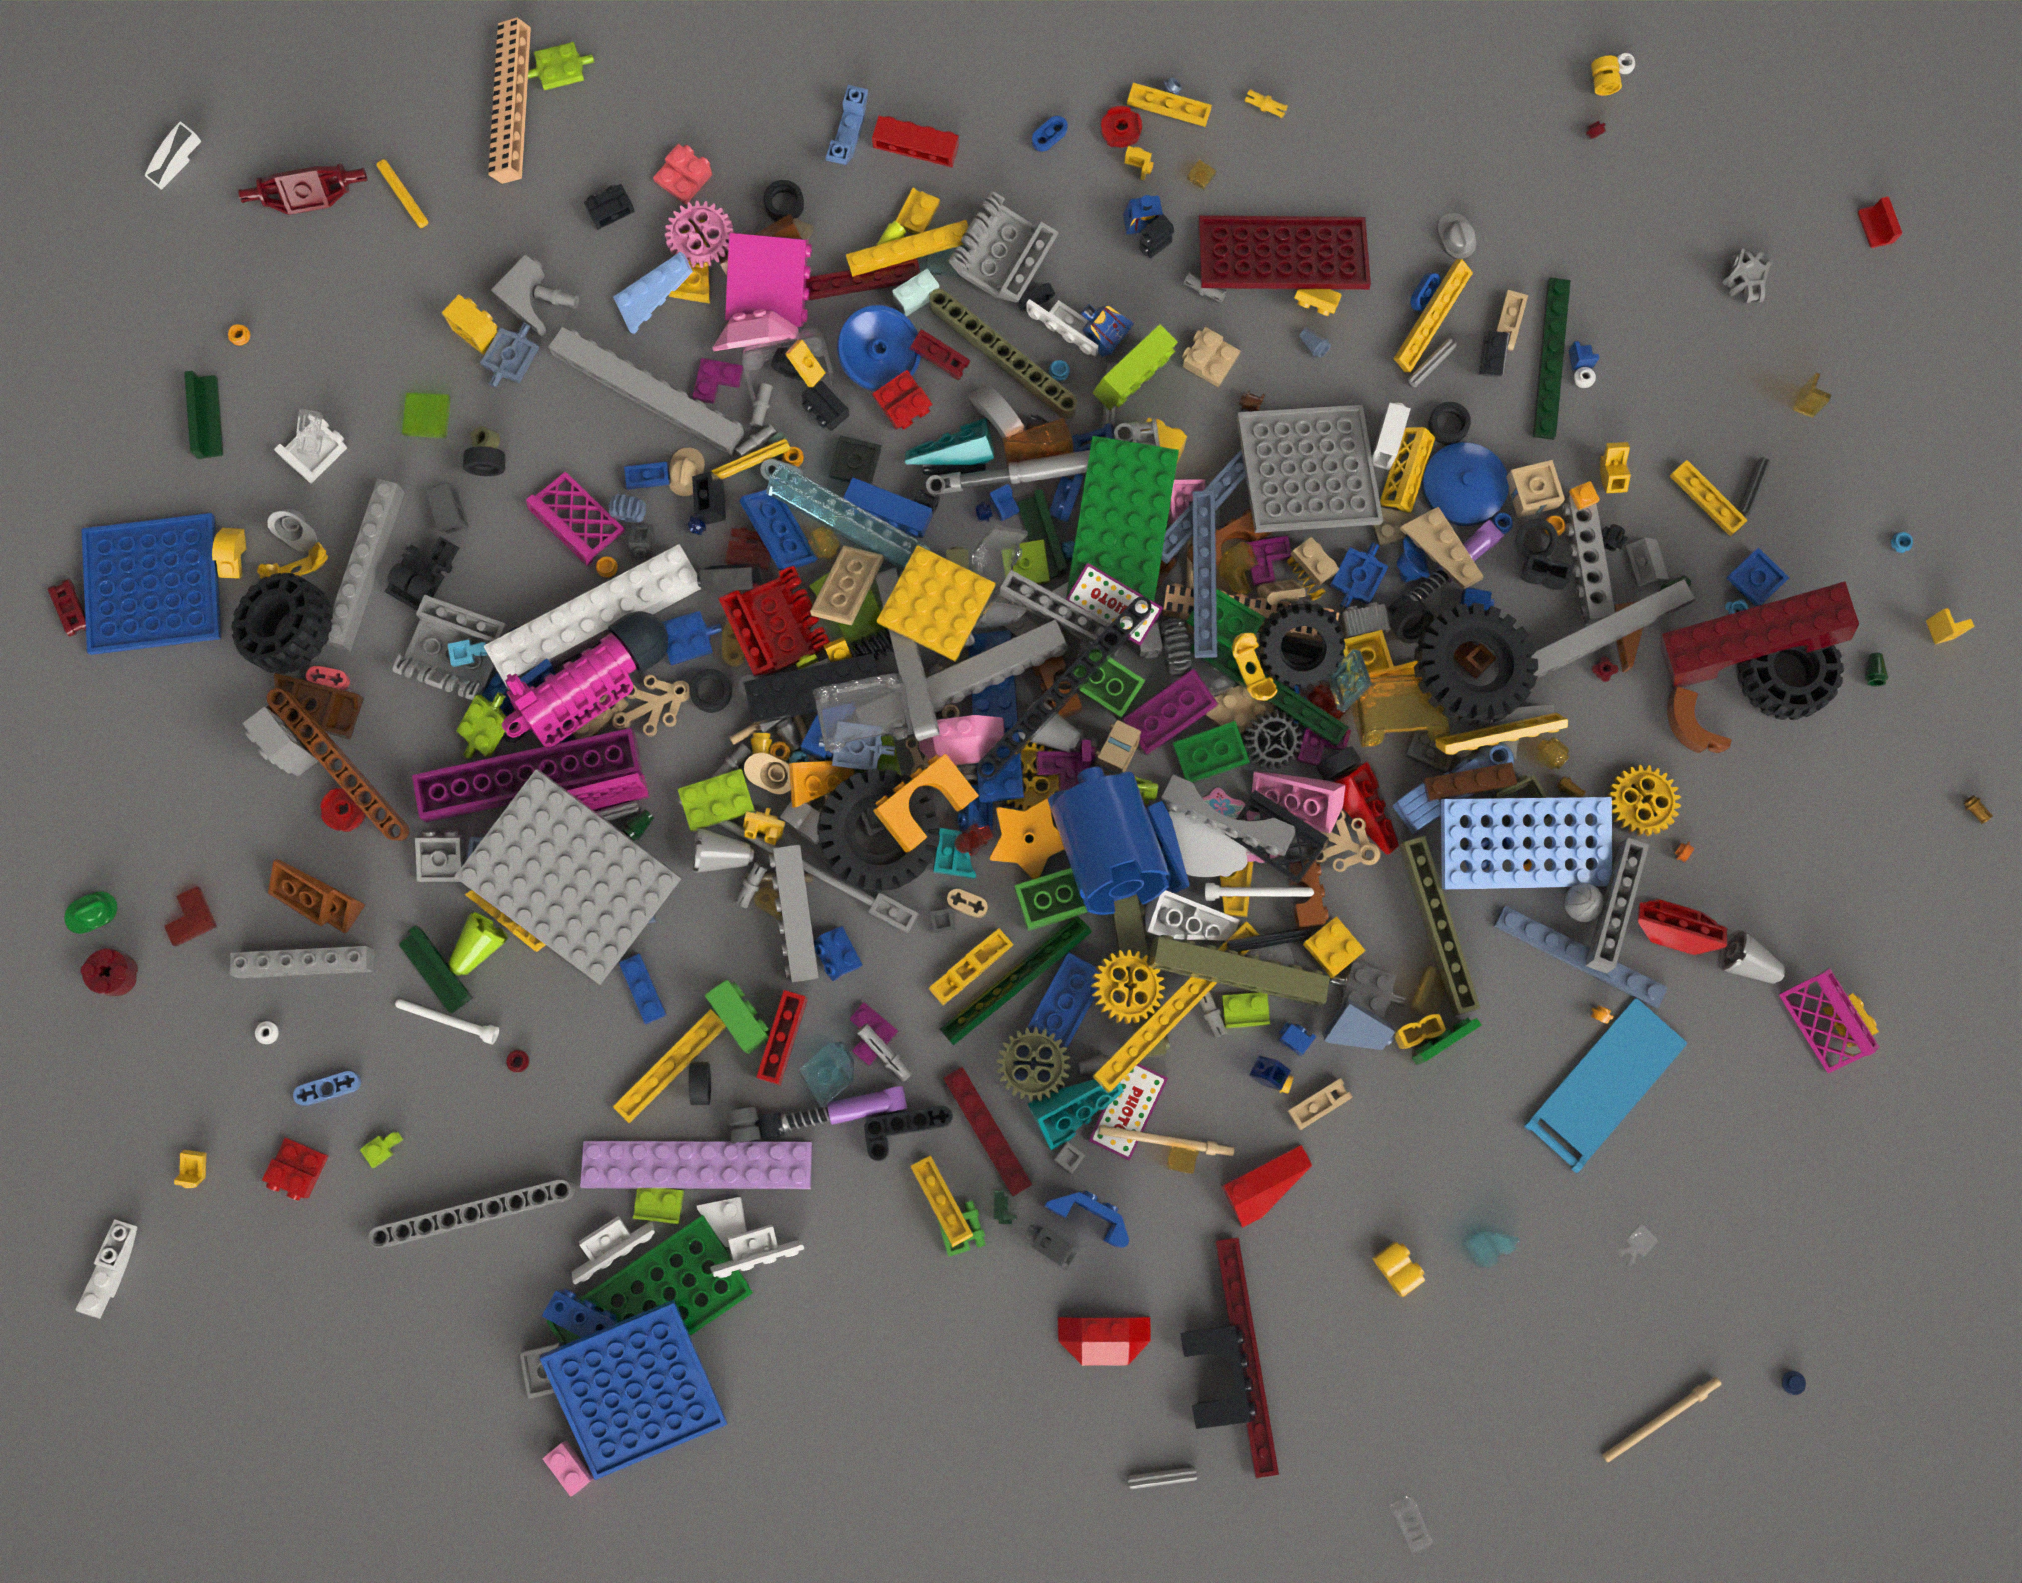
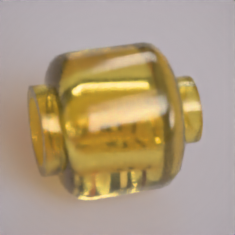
M822 526L809 534L808 544L817 558L825 557L828 560L838 554L836 550L840 547V542L831 528Z
M1552 737L1549 740L1544 738L1536 747L1539 750L1536 754L1537 760L1550 770L1555 768L1559 770L1570 757L1568 755L1569 748L1556 737Z

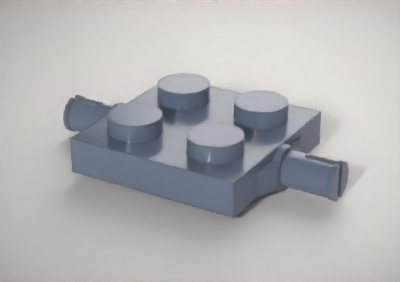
M523 322L518 333L509 332L500 327L480 362L483 367L494 373L488 382L490 386L497 388L501 378H508L518 384L521 382L539 350L537 344L525 337L531 328L530 325Z
M837 722V730L833 739L820 737L819 740L821 741L819 742V747L832 748V766L860 770L877 769L880 755L894 756L895 746L882 745V727Z

